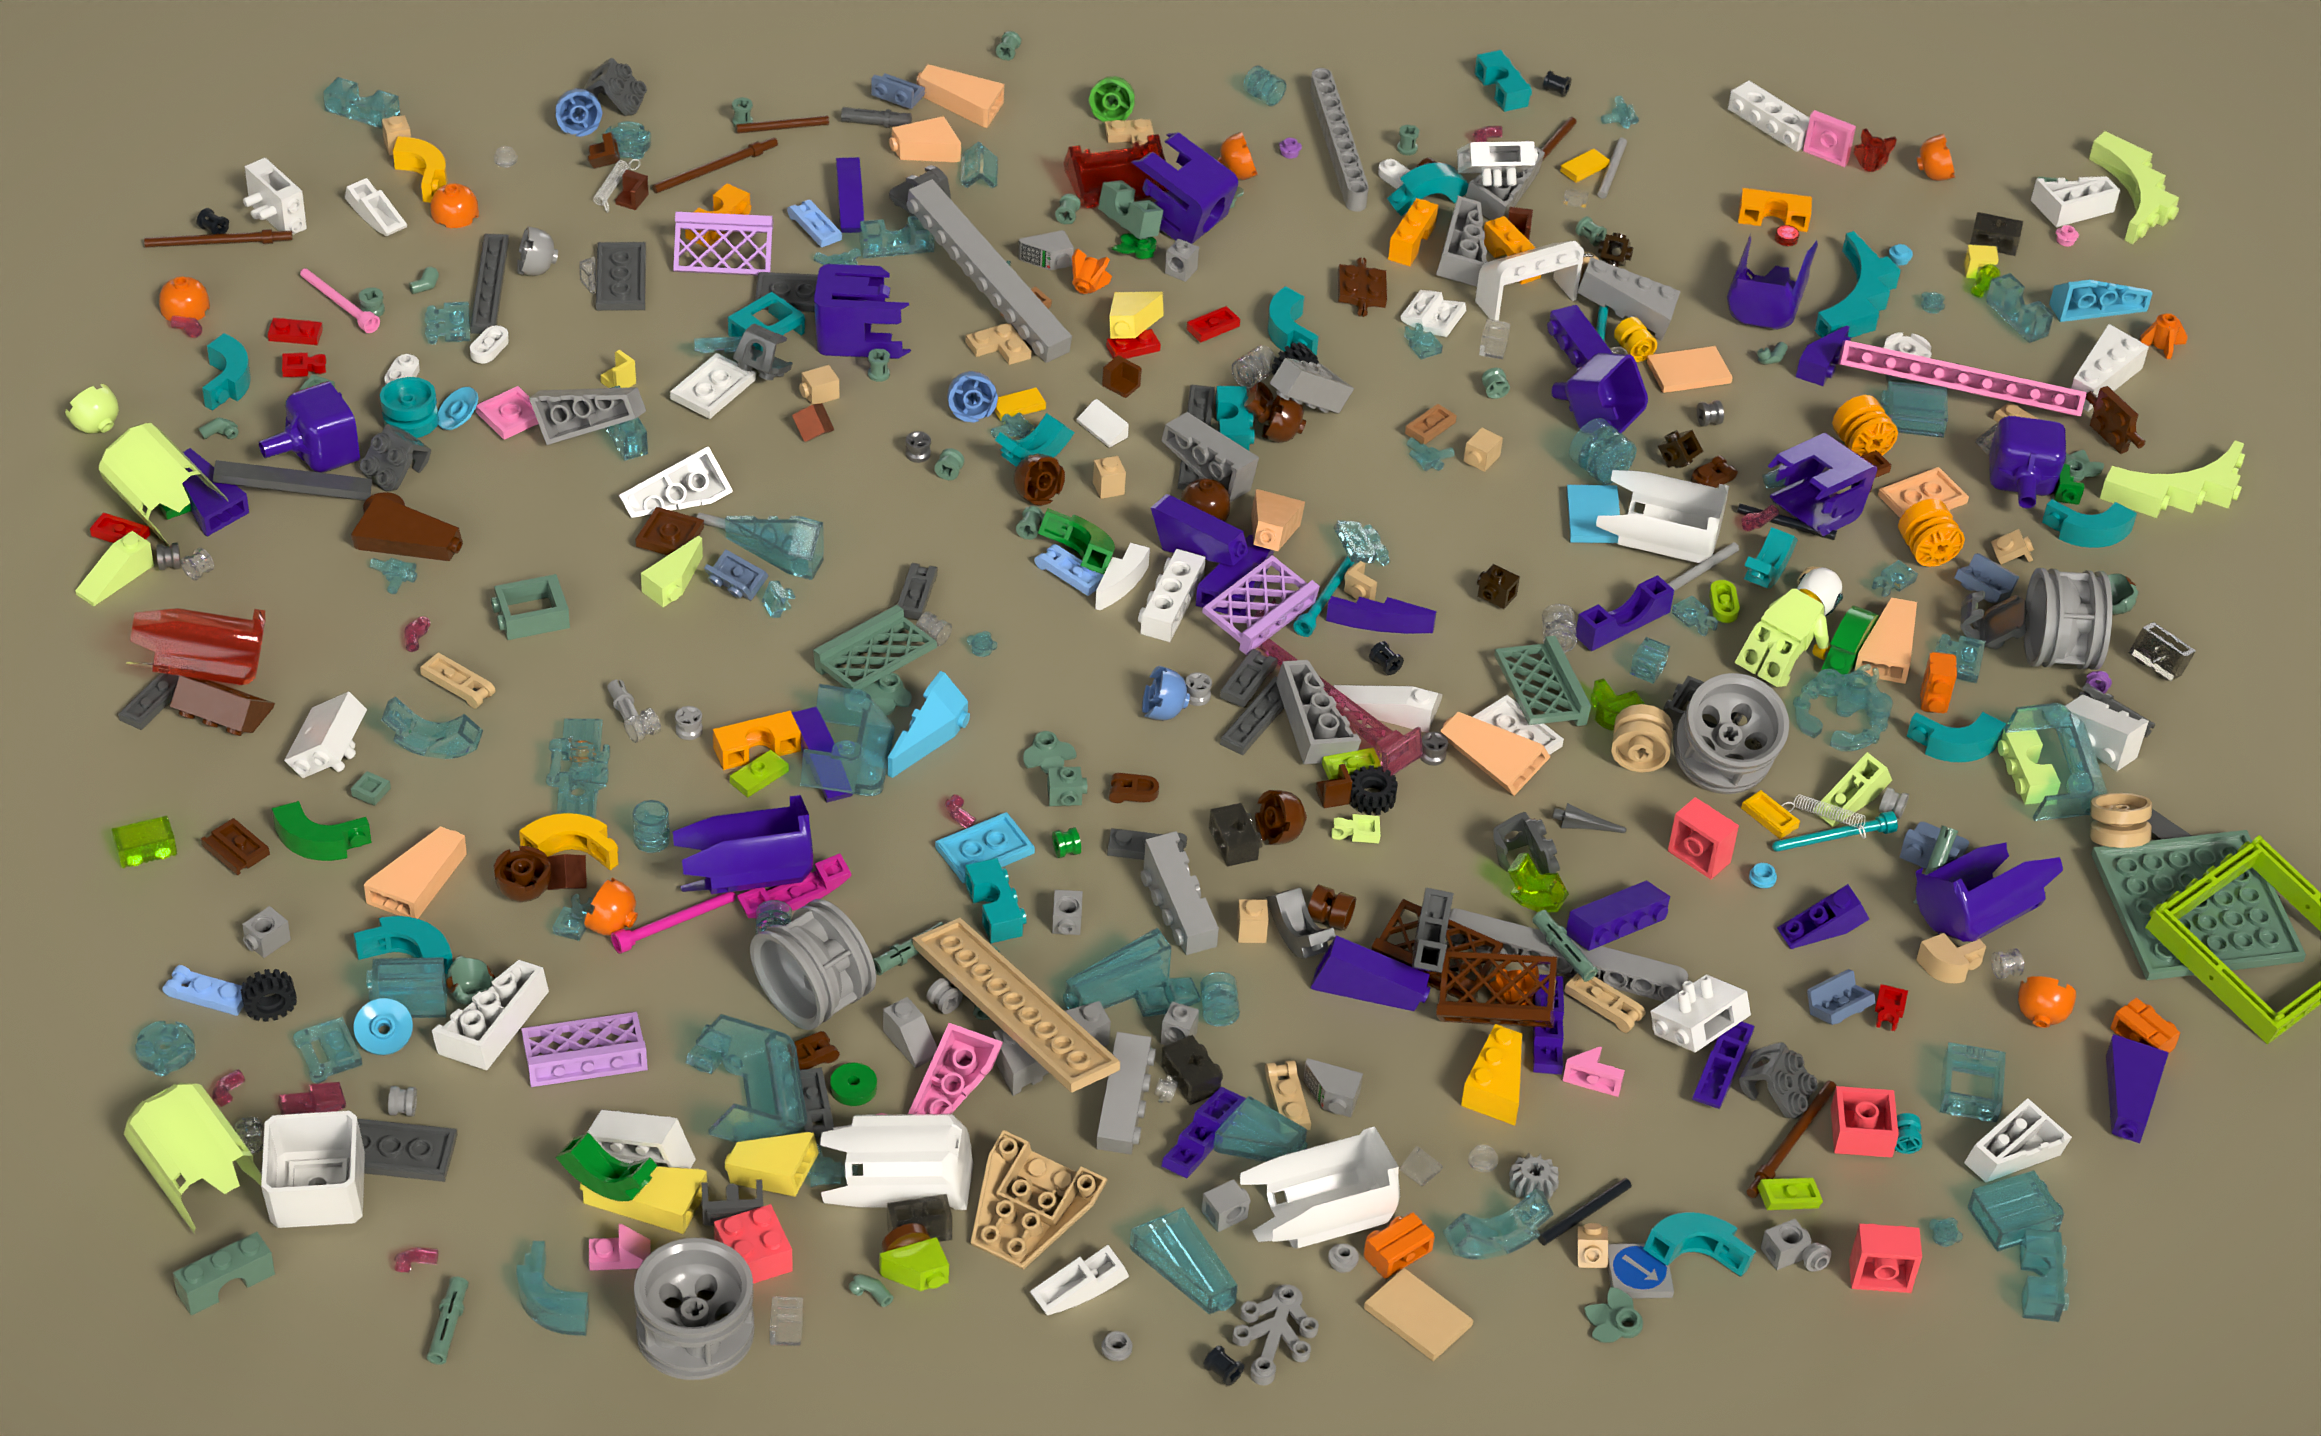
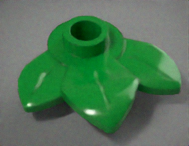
M1126 233L1120 236L1121 244L1112 246L1114 251L1124 254L1135 253V257L1147 259L1154 256L1157 240L1154 237L1138 239L1133 233Z

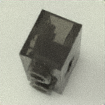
M1977 212L1970 245L1996 246L1998 253L2016 256L2023 221Z
M2152 622L2142 628L2128 653L2133 655L2140 664L2155 670L2160 678L2173 681L2182 676L2196 650Z
M1242 803L1211 809L1209 829L1227 867L1258 860L1259 848H1262L1263 845L1262 838L1259 832H1255L1252 816L1250 813H1246Z
M1193 1035L1162 1047L1161 1067L1190 1105L1211 1097L1221 1087L1223 1073L1217 1063H1213L1208 1056L1205 1046L1199 1044Z
M947 1194L887 1203V1227L889 1233L902 1225L917 1223L926 1227L930 1238L937 1237L939 1242L952 1240L953 1217Z

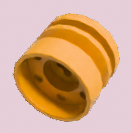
M1861 395L1846 401L1833 417L1832 425L1834 431L1845 443V446L1859 456L1875 450L1884 455L1897 440V426L1891 421V418L1885 413L1881 404L1873 396Z
M1927 499L1915 503L1903 513L1899 520V532L1906 544L1909 545L1916 561L1922 566L1934 567L1942 565L1958 555L1963 548L1964 534L1958 527L1957 522L1953 520V516L1946 504L1941 500Z

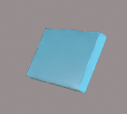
M1567 485L1570 542L1618 543V535L1596 526L1598 516L1620 515L1617 485Z
M1007 812L935 841L936 850L962 883H965V865L998 858L1001 867H1004L1035 854L1034 845Z

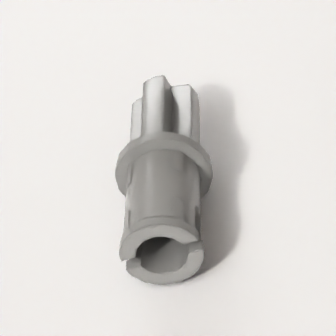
M617 679L611 681L607 689L613 698L614 708L620 711L627 724L638 721L639 715L633 705L634 698L627 692L624 682L619 680L618 683Z

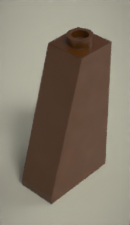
M379 495L375 496L351 533L354 547L358 550L450 561L455 553H459L463 545L459 527Z

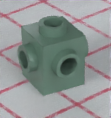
M1081 767L1048 768L1047 790L1049 806L1082 805V794H1087V778H1082Z

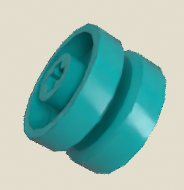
M404 377L393 380L382 388L380 403L384 427L387 424L394 425L408 431L416 438L430 434L437 427L439 416L436 405V392L434 386L429 381L418 377Z

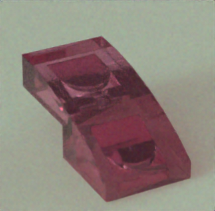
M340 1082L310 1084L308 1093L279 1095L278 1105L281 1115L337 1112L346 1107V1101Z

